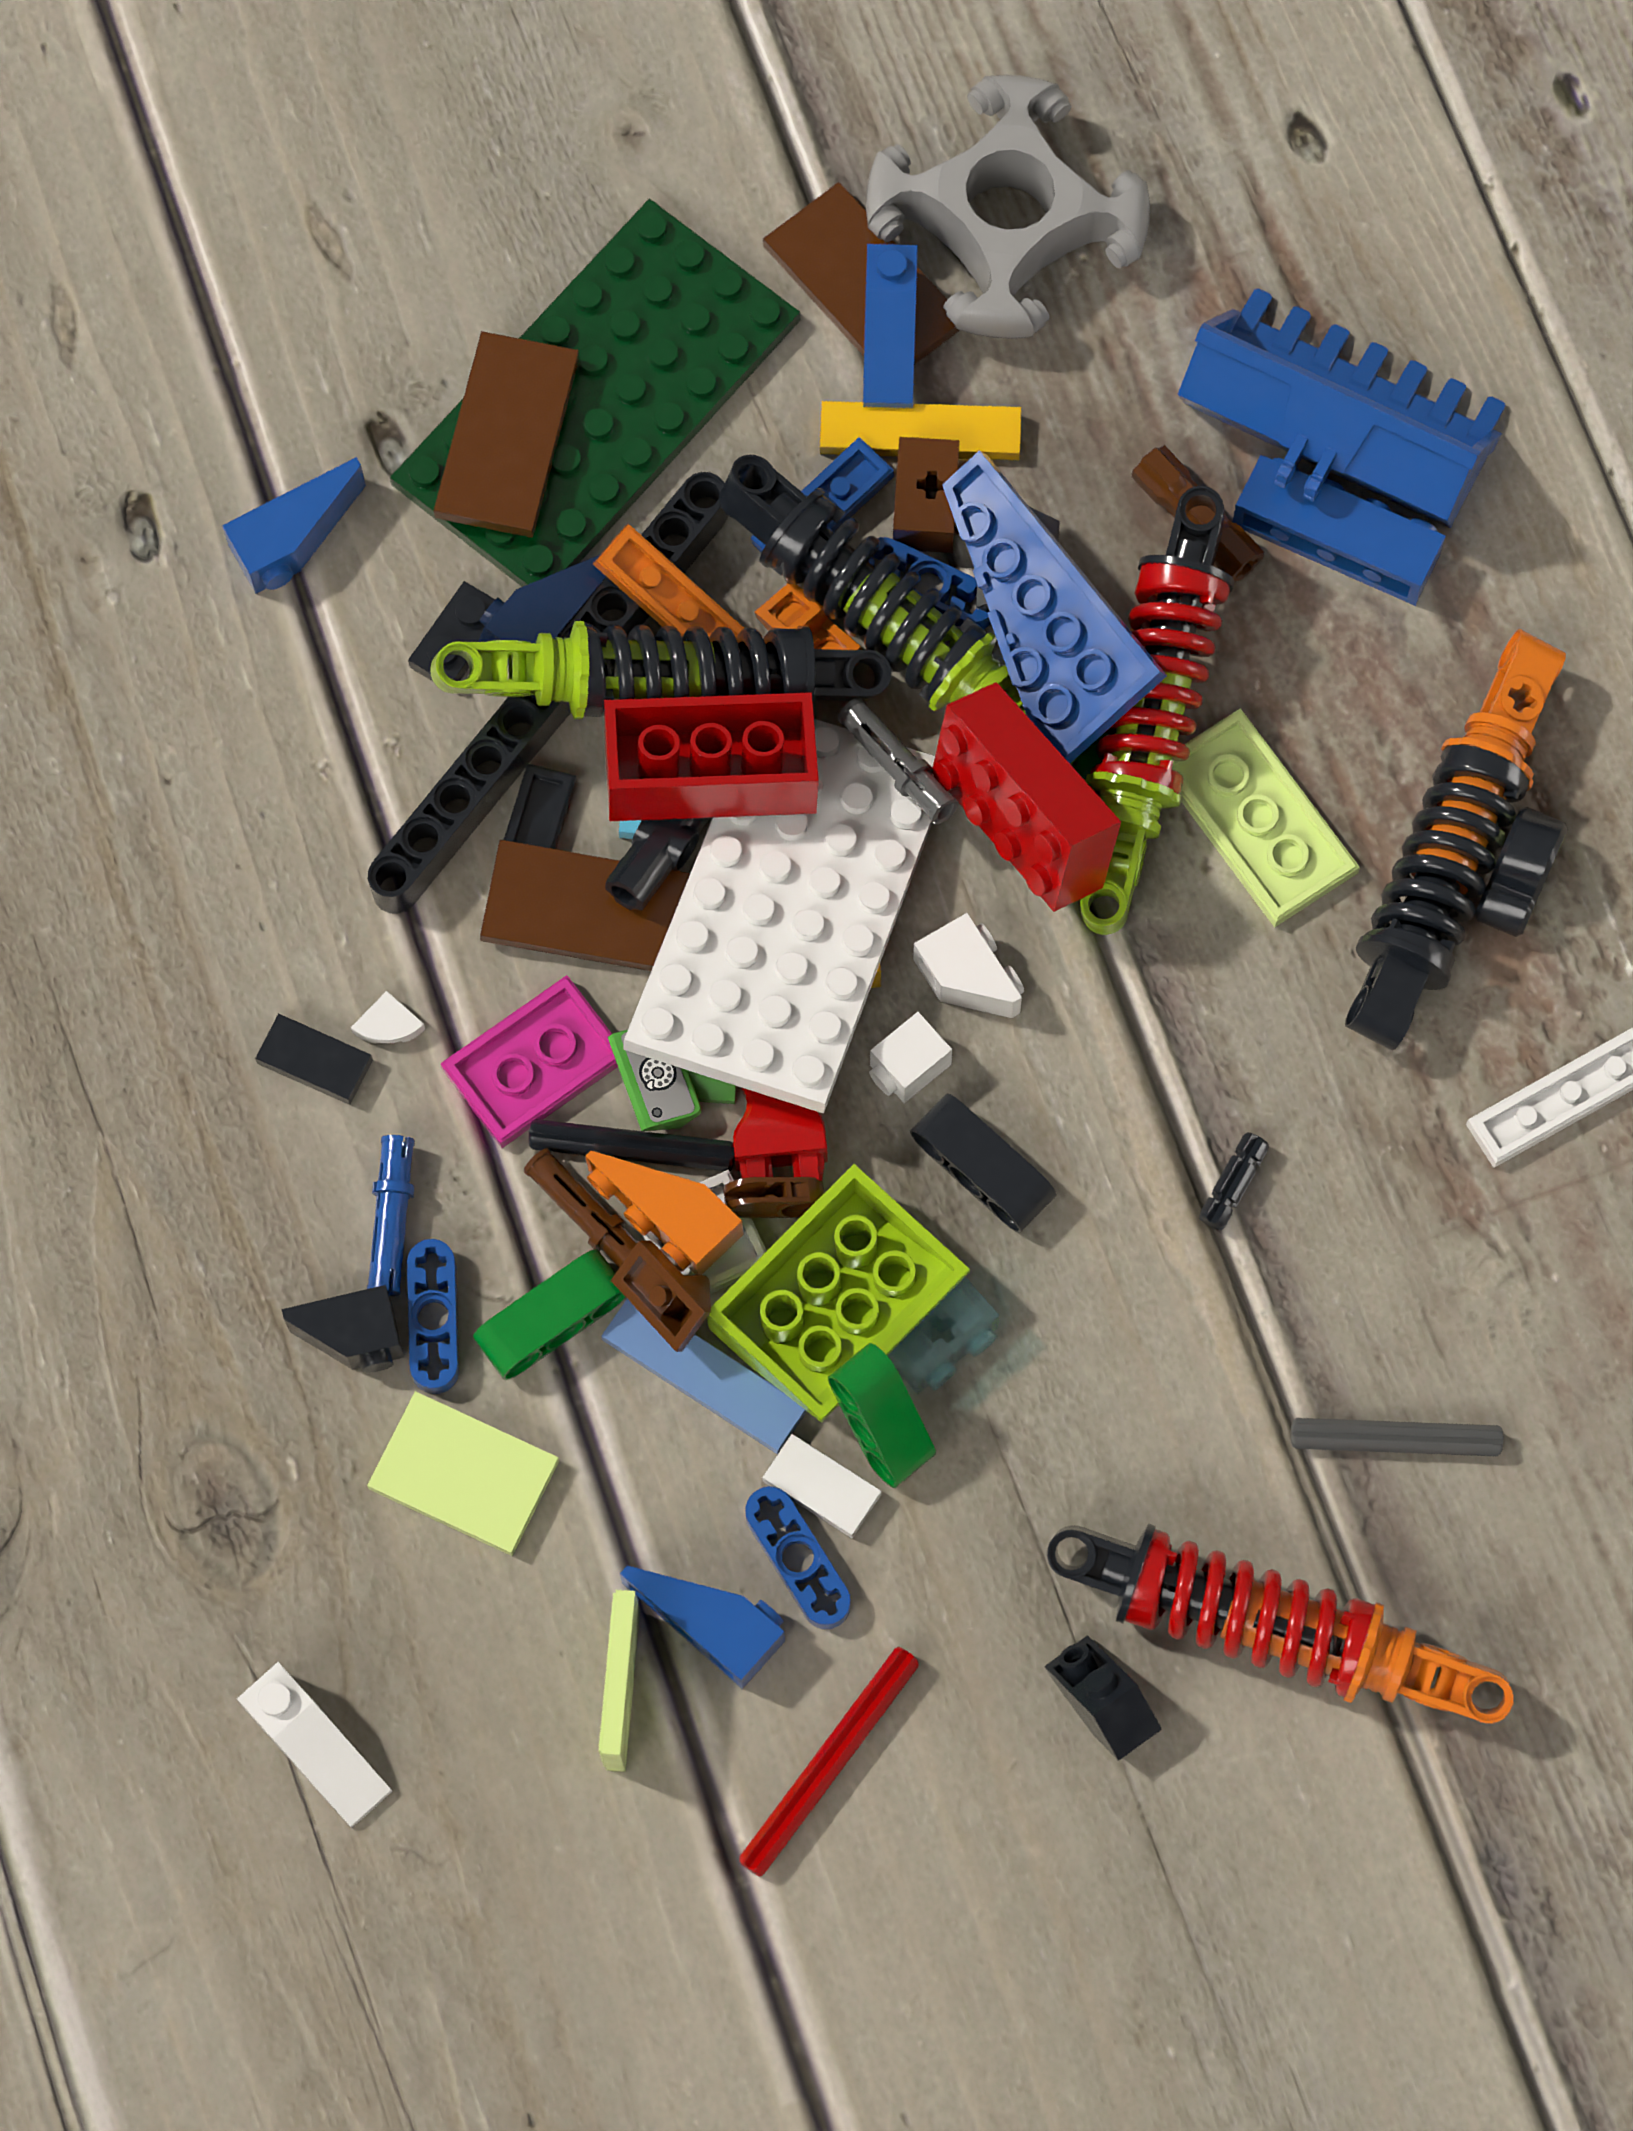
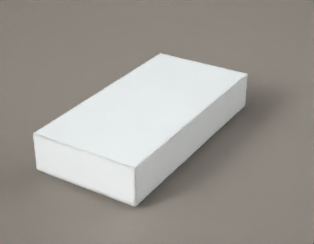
M793 1434L788 1438L762 1477L764 1483L783 1490L792 1501L850 1538L854 1537L881 1496V1490Z

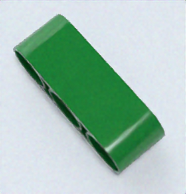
M593 1249L584 1253L491 1317L476 1330L473 1338L502 1379L509 1380L533 1366L609 1313L626 1297L611 1282V1279L616 1274L598 1249Z
M868 1343L828 1376L829 1385L868 1463L888 1486L896 1488L936 1455L935 1446L898 1370L890 1358L878 1346Z

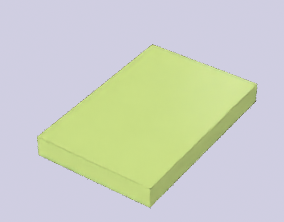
M415 1391L367 1486L369 1490L513 1556L559 1463V1458Z
M616 1590V1593H613L598 1750L602 1763L608 1771L626 1772L640 1608L636 1592L629 1590Z

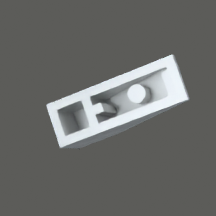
M279 1662L237 1698L248 1714L351 1828L392 1792L389 1786Z

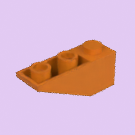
M590 1151L585 1155L590 1172L587 1180L607 1200L614 1195L627 1208L623 1214L638 1232L646 1236L651 1231L664 1244L660 1250L679 1271L683 1272L688 1267L695 1275H702L744 1235L742 1220L705 1184L595 1151Z

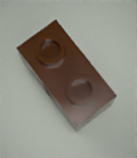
M899 437L893 540L901 542L917 551L953 553L954 535L960 534L942 484L969 460L959 459L960 440ZM927 492H936V499H926Z

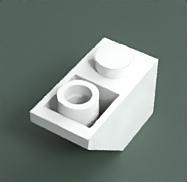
M968 913L914 943L913 960L940 1002L1008 1018H1013L1020 1014L1022 1001L1020 994L1024 993V987L1018 975L1011 966L1008 965L1005 968L1001 966L993 953L997 950V946L992 935L982 923L975 926Z

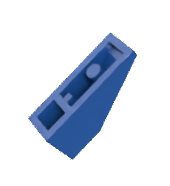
M867 244L863 407L913 408L917 245Z
M357 457L222 525L228 546L255 594L265 589H278L286 585L293 578L294 574L300 572L365 488L366 483L362 467Z
M626 1566L620 1572L621 1581L624 1586L630 1591H635L636 1596L741 1689L749 1683L785 1642V1632L780 1628L784 1620L762 1600H759L754 1605L742 1595L631 1566Z

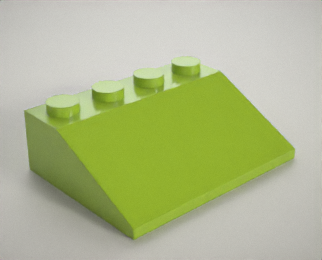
M853 1164L711 1306V1313L707 1317L708 1327L748 1366L822 1423L839 1406L829 1385L828 1376L868 1343L875 1344L888 1356L970 1272V1269L859 1167Z

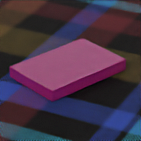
M568 975L440 1063L444 1073L501 1149L528 1131L533 1120L545 1119L618 1067L608 1040V1036L612 1033Z

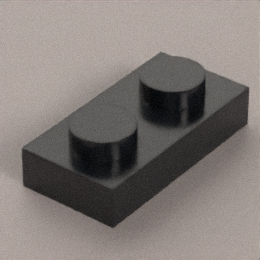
M463 581L408 659L409 667L433 681L430 672L433 658L449 643L457 641L478 642L485 627L479 620L496 599ZM448 655L443 661L445 674L455 681H460L469 669L468 662L459 655Z

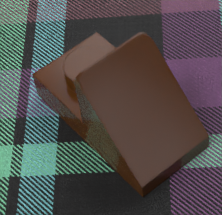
M651 1240L638 1241L611 1279V1282L676 1352H682L711 1313L710 1279L706 1275L684 1276Z

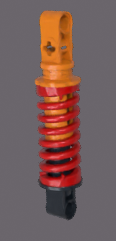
M1149 1523L1136 1545L1077 1525L1066 1526L1060 1529L1048 1545L1047 1559L1055 1573L1061 1577L1119 1596L1116 1622L1123 1624L1125 1621L1148 1630H1154L1161 1622L1167 1610L1171 1612L1168 1625L1169 1635L1174 1639L1180 1640L1188 1633L1193 1621H1199L1196 1643L1200 1648L1210 1649L1221 1631L1220 1638L1225 1639L1223 1650L1227 1657L1236 1659L1241 1655L1245 1646L1252 1648L1251 1661L1255 1667L1260 1669L1265 1668L1269 1664L1272 1656L1280 1658L1279 1672L1286 1678H1292L1297 1673L1300 1665L1307 1667V1682L1315 1688L1321 1687L1327 1675H1330L1328 1682L1335 1684L1336 1693L1344 1697V1701L1352 1703L1360 1690L1364 1688L1366 1690L1371 1689L1375 1693L1379 1692L1382 1695V1700L1391 1703L1398 1694H1402L1406 1698L1428 1707L1446 1712L1451 1711L1482 1723L1501 1721L1512 1709L1514 1701L1513 1692L1508 1679L1501 1672L1469 1661L1465 1657L1425 1643H1417L1416 1630L1405 1627L1404 1630L1400 1631L1398 1628L1389 1627V1625L1384 1624L1383 1604L1377 1602L1372 1604L1355 1598L1349 1600L1343 1609L1340 1610L1337 1609L1338 1600L1334 1590L1322 1589L1315 1599L1311 1600L1309 1599L1310 1589L1307 1581L1296 1579L1289 1585L1286 1591L1282 1590L1281 1574L1273 1569L1264 1572L1258 1582L1253 1580L1254 1567L1247 1560L1237 1562L1228 1579H1225L1227 1561L1226 1555L1223 1552L1216 1550L1209 1553L1199 1570L1197 1569L1199 1549L1195 1542H1184L1179 1547L1177 1553L1171 1551L1172 1545L1170 1544L1169 1535L1166 1532L1155 1529L1156 1526ZM1070 1537L1081 1540L1088 1550L1087 1560L1079 1566L1065 1564L1058 1555V1545L1062 1540ZM1437 1667H1440L1435 1685L1433 1688H1430ZM1482 1682H1494L1503 1689L1501 1702L1492 1709H1482L1472 1701L1473 1690Z

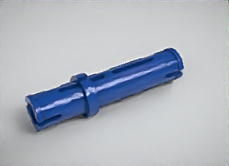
M385 1135L381 1137L379 1177L377 1182H373L372 1194L377 1197L367 1289L386 1285L390 1296L401 1294L400 1283L408 1199L414 1197L415 1189L414 1185L410 1183L415 1139L406 1137L405 1142H403L404 1136Z

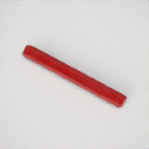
M899 1646L892 1651L741 1853L739 1862L747 1870L759 1877L766 1873L918 1669L919 1661L913 1654Z

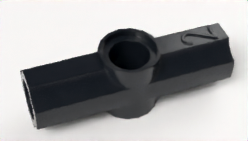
M710 818L642 820L633 836L632 846L606 880L605 889L623 907L629 910L638 909L643 911L672 870L679 871L686 864L698 843L700 831Z

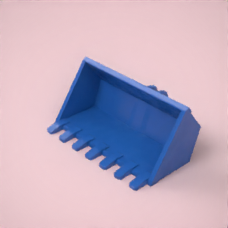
M1255 289L1241 312L1231 309L1204 322L1200 326L1195 339L1197 345L1177 395L1184 404L1288 452L1279 468L1274 484L1285 488L1293 479L1300 460L1303 459L1316 465L1313 474L1308 477L1304 485L1303 498L1313 502L1331 472L1451 528L1487 457L1494 451L1502 436V433L1494 430L1504 411L1505 403L1492 396L1488 397L1476 419L1472 420L1455 412L1466 390V385L1456 379H1448L1438 399L1434 402L1416 394L1427 372V367L1417 361H1409L1397 384L1377 375L1387 357L1388 349L1376 342L1370 343L1358 366L1338 357L1349 337V331L1337 324H1333L1330 327L1319 348L1300 340L1299 338L1311 316L1307 310L1298 306L1293 307L1280 330L1261 322L1272 300V295L1261 289Z

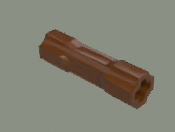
M1165 445L1160 448L1155 447L1132 470L1131 476L1156 504L1163 506L1174 518L1180 497L1188 489L1198 486L1192 480L1190 471ZM1196 506L1187 514V518L1198 525L1209 523L1215 516V513L1206 506ZM1224 514V526L1214 567L1229 574L1234 581H1240L1251 573L1255 566L1263 559L1264 551L1240 525L1231 522Z

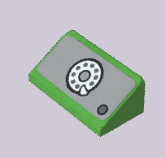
M628 1030L608 1036L641 1131L680 1129L700 1115L701 1106L687 1070L623 1050L624 1038Z

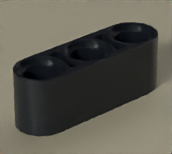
M947 1093L910 1130V1134L916 1143L1005 1225L1017 1233H1021L1057 1196L1053 1186L1038 1170L951 1094Z

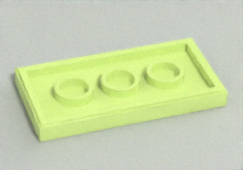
M1241 708L1185 743L1190 749L1189 758L1182 762L1173 761L1172 770L1178 771L1184 778L1180 792L1182 796L1181 802L1274 928L1358 874L1359 865Z

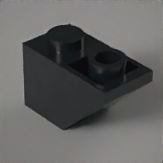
M1088 1635L1076 1644L1064 1649L1058 1657L1044 1666L1049 1676L1093 1736L1118 1761L1162 1730L1137 1683Z

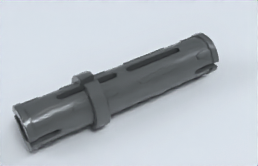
M862 698L851 700L841 709L838 714V721L852 733L868 753L895 780V789L902 796H910L936 825L943 823L954 814L959 802L932 775L933 769L930 764L924 759H917L877 715L869 709ZM872 732L891 750L890 754L872 737ZM905 768L923 784L924 790L904 771Z

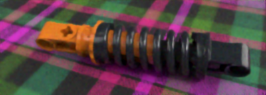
M1518 629L1513 634L1503 650L1498 663L1497 673L1484 699L1480 712L1473 713L1468 717L1464 727L1465 737L1449 738L1443 743L1441 748L1443 751L1441 754L1442 762L1437 766L1432 775L1433 786L1427 789L1422 798L1423 810L1418 812L1413 819V834L1407 836L1402 845L1403 857L1398 859L1392 868L1393 881L1388 883L1381 894L1382 906L1376 908L1371 917L1373 930L1361 936L1356 945L1358 956L1370 966V969L1360 992L1348 1011L1345 1027L1392 1051L1402 1042L1412 1023L1414 1009L1422 990H1440L1447 987L1451 979V969L1455 962L1453 950L1455 946L1464 941L1466 936L1464 928L1458 922H1467L1474 917L1476 909L1474 903L1469 898L1480 897L1486 889L1484 879L1479 874L1492 872L1496 865L1495 857L1490 851L1499 850L1504 846L1506 836L1500 827L1511 825L1516 818L1515 809L1510 803L1521 801L1534 782L1532 779L1534 773L1524 760L1532 754L1536 741L1531 733L1543 709L1551 686L1563 667L1566 653L1522 629ZM1400 897H1405L1404 902L1401 901Z

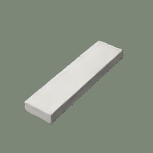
M1633 1028L1468 1119L1466 1123L1468 1129L1493 1168L1632 1091Z

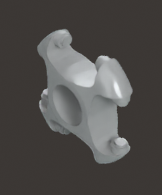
M1018 75L985 76L982 81L972 87L971 92L967 94V99L971 107L978 114L985 113L988 116H992L996 113L1000 121L972 148L918 175H909L911 160L905 149L899 144L888 146L883 151H879L875 156L867 185L868 229L878 239L890 242L903 230V221L905 219L911 220L935 235L962 261L976 280L983 295L977 297L971 291L965 294L959 291L944 304V309L947 311L946 315L958 330L991 338H1029L1045 326V322L1050 319L1048 311L1037 299L1032 301L1029 298H1023L1018 302L1013 296L1043 267L1077 248L1099 241L1107 243L1106 255L1117 268L1127 267L1140 259L1150 221L1148 185L1137 173L1127 170L1115 179L1112 184L1114 190L1111 193V197H1106L1096 191L1089 183L1056 157L1034 122L1040 118L1043 122L1051 120L1055 123L1063 119L1071 110V104L1068 102L1069 99L1062 92L1058 84L1043 79ZM1012 187L1026 191L1038 200L1046 214L1039 222L1026 228L1006 230L986 223L975 214L969 203L977 194L990 188Z

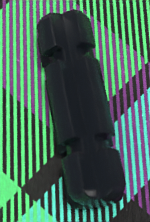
M1250 1132L1245 1133L1241 1138L1235 1151L1237 1155L1231 1156L1212 1190L1213 1198L1208 1197L1200 1211L1199 1219L1207 1226L1220 1231L1226 1227L1232 1216V1207H1237L1256 1173L1257 1168L1255 1165L1260 1166L1268 1152L1269 1144L1263 1138Z

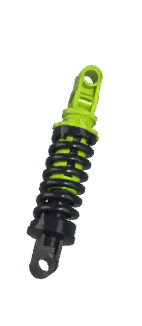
M743 455L734 462L719 495L720 506L727 515L738 521L765 545L759 558L761 564L766 568L774 569L780 576L783 575L785 581L789 584L798 585L804 582L803 593L805 598L811 602L824 600L823 610L829 619L838 620L845 617L843 625L845 632L852 637L865 635L864 645L866 650H873L879 653L886 652L885 658L890 664L891 671L900 672L907 669L905 675L907 685L911 689L919 690L923 688L919 695L929 703L928 707L936 712L948 703L997 682L1025 713L1017 687L1013 686L1006 665H1001V662L994 659V656L991 655L997 640L993 633L986 632L969 617L958 628L955 624L962 616L961 609L957 606H950L943 614L935 608L941 600L940 591L936 588H931L923 596L919 595L915 589L921 581L920 574L916 571H909L902 579L898 577L894 572L900 565V557L895 553L885 556L876 567L872 565L869 560L879 549V539L875 536H869L856 549L851 547L849 543L857 534L860 526L859 522L853 518L844 521L835 532L828 527L829 523L832 520L837 523L845 514V511L829 497V493L823 488H818L806 496L775 470L766 459L757 455Z
M575 621L570 637L564 639L561 637L553 639L550 633H539L536 643L518 640L452 642L444 646L432 660L430 668L433 682L444 692L451 694H485L495 697L535 695L538 706H549L552 701L569 702L574 719L602 717L604 715V700L812 693V701H851L855 698H862L865 701L883 692L889 685L892 675L888 660L877 651L814 649L813 637L809 626H798L793 629L772 628L763 639L761 633L756 628L751 627L742 629L736 638L728 627L716 628L709 637L702 627L691 626L682 637L674 626H663L654 637L653 632L648 626L637 625L630 631L627 637L626 632L620 625L610 624L602 633H597L594 626L584 624V621ZM459 655L468 662L470 671L466 680L455 681L445 674L443 661L446 656ZM856 663H864L872 668L875 674V682L871 689L862 688L855 682L853 669ZM615 665H617L618 677L614 676Z

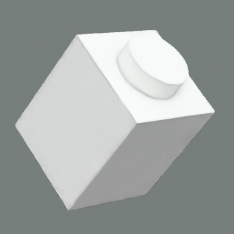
M917 1012L870 1050V1066L873 1069L869 1071V1074L875 1084L886 1095L889 1096L894 1092L905 1103L951 1065L952 1048L925 1018Z

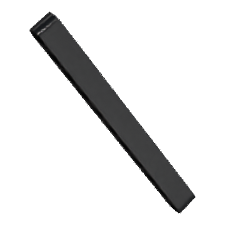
M699 472L691 475L641 534L683 573L689 569L724 526L728 518L719 502V495L724 481L718 475L711 472ZM703 497H710L717 501L716 504L709 508H699L693 504L696 500ZM679 534L686 538L682 544L676 546L663 542L667 536ZM606 577L557 637L562 639L569 638L575 621H584V624H591L597 633H602L610 624L620 625L628 637L630 631L637 625H643L650 615ZM610 609H619L625 613L621 619L616 621H607L601 617L604 612ZM535 695L507 697L371 863L367 879L375 904L381 910L387 913L399 914L407 911L417 902L524 771L527 763L533 760L571 713L569 702L552 701L549 706H538ZM519 722L532 726L528 733L521 736H514L507 732L513 724ZM485 761H496L501 765L497 771L491 774H481L476 771L477 767ZM455 799H463L469 802L468 807L459 813H450L444 810L446 804ZM425 837L438 841L436 846L427 852H418L412 848L415 842ZM392 876H399L406 880L404 885L395 891H385L380 888L383 881Z

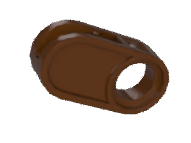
M751 1177L729 1182L724 1185L723 1192L725 1204L739 1218H800L824 1194L823 1181L821 1182L813 1177Z

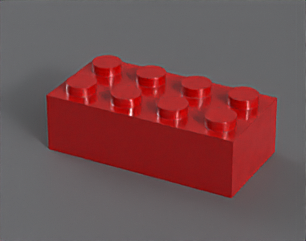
M997 682L947 704L932 767L933 775L944 789L959 802L969 821L982 829L995 844L999 855L1004 860L1010 861L1024 877L1032 893L1041 897L1053 912L1102 889L1121 826V820Z
M812 693L604 700L609 822L817 813L819 777Z

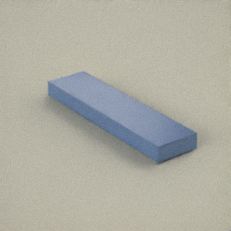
M626 1299L601 1335L602 1341L777 1455L807 1413L805 1409L777 1387L697 1335L692 1337L682 1352H676L628 1299Z

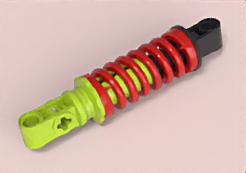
M1206 486L1192 487L1180 497L1166 555L1143 556L1140 558L1138 565L1140 572L1134 594L1137 602L1140 604L1131 609L1128 621L1133 629L1131 631L1142 646H1145L1144 648L1165 672L1167 677L1106 731L1108 735L1101 738L1096 746V753L1103 762L1093 766L1090 774H1087L1085 779L1087 784L1099 793V797L1121 820V826L1103 888L1080 900L1082 918L1085 925L1091 931L1100 935L1113 934L1119 931L1126 923L1134 888L1138 884L1147 848L1146 840L1159 838L1161 825L1157 821H1159L1161 809L1180 806L1182 799L1180 792L1184 778L1178 771L1172 770L1173 761L1182 762L1187 760L1190 755V749L1185 744L1177 742L1178 735H1191L1196 731V722L1190 717L1185 716L1184 711L1185 709L1199 708L1202 705L1203 697L1197 691L1190 689L1191 683H1204L1210 674L1204 665L1190 661L1189 658L1190 655L1210 657L1215 653L1216 649L1215 643L1206 637L1197 635L1196 629L1216 631L1221 627L1222 619L1214 612L1216 604H1223L1228 600L1229 593L1233 590L1235 582L1229 574L1213 567L1224 526V504L1221 496L1215 490ZM1196 506H1206L1215 513V516L1209 523L1198 525L1191 522L1187 518V514ZM1138 751L1148 754L1149 757L1146 758L1138 756L1135 754V752ZM1109 896L1118 902L1119 909L1111 918L1100 919L1090 912L1092 902L1098 897Z

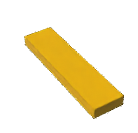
M822 401L820 454L840 455L860 437L879 456H898L899 437L960 440L959 458L970 459L979 450L990 459H1020L1021 407L913 404V408L863 407V402Z

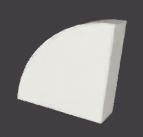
M386 991L351 1027L354 1035L369 1043H396L414 1039L425 1030V1025Z

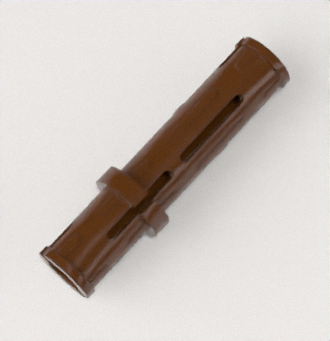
M548 1148L539 1151L526 1164L524 1173L530 1176L558 1207L590 1237L588 1244L593 1249L602 1250L620 1268L638 1243L624 1229L626 1222L618 1214L611 1215L551 1154L552 1152Z

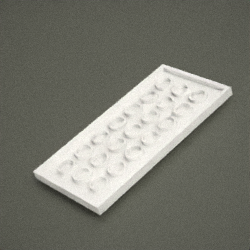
M814 719L819 777L817 813L716 817L712 819L624 1038L623 1050L824 1114L933 822L910 796H902L895 789V780L868 753L848 729ZM873 737L888 754L891 753V750L881 739ZM907 748L917 759H924L933 767L935 756ZM905 768L904 771L924 790L923 784Z

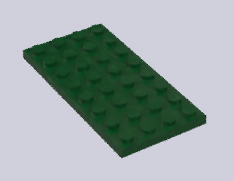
M649 198L519 337V339L579 350V362L533 538L435 518L434 507L463 399L390 476L391 485L521 587L574 566L583 560L801 321L800 311Z

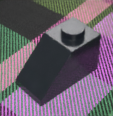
M386 1285L282 1309L283 1319L290 1333L352 1370L362 1368V1371L365 1373L378 1372L392 1367L393 1360L404 1358L392 1301Z

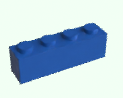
M1260 455L1235 505L1233 523L1240 525L1244 531L1416 606L1440 557L1445 535L1439 533L1432 524L1424 520H1409L1393 513L1386 504L1372 498L1364 500L1345 492V489L1339 483L1327 478L1316 499L1312 502L1303 498L1304 485L1309 475L1300 472L1296 468L1291 482L1285 488L1274 484V481L1284 459H1270Z

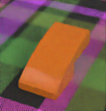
M787 583L755 611L756 617L768 631L772 628L793 629L798 626H809L813 637L814 649L862 650V647L828 619L824 613L823 606L819 602H811L805 598L803 589L798 585Z

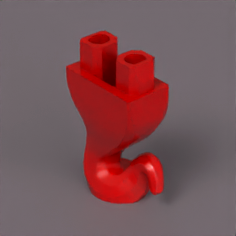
M742 1088L747 1100L746 1111L736 1126L733 1135L736 1171H741V1178L773 1177L772 1168L793 1166L794 1177H813L822 1182L825 1168L824 1163L828 1162L825 1124L820 1113Z

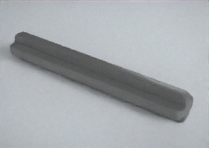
M1318 1418L1294 1419L1291 1424L1290 1436L1292 1447L1295 1449L1498 1456L1503 1450L1504 1443L1503 1430L1498 1425Z

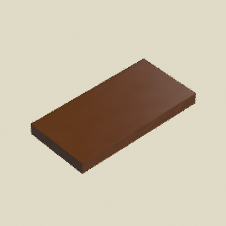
M837 182L763 238V247L864 356L867 244H897L893 240L885 242L883 239H878L868 229L866 210L840 182ZM918 267L914 365L960 331L946 315L947 311L944 309V304L948 299Z
M481 331L434 507L435 518L533 538L579 362V350Z
M499 840L480 940L493 944L652 971L691 873L672 870L643 911L638 909L629 910L617 903L614 897L605 889L606 880L618 865L619 860Z

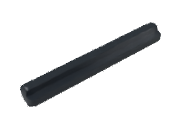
M539 1119L532 1121L528 1135L530 1148L540 1151L548 1148L551 1152L584 1156L590 1151H595L621 1160L717 1171H731L735 1159L734 1144L726 1140Z

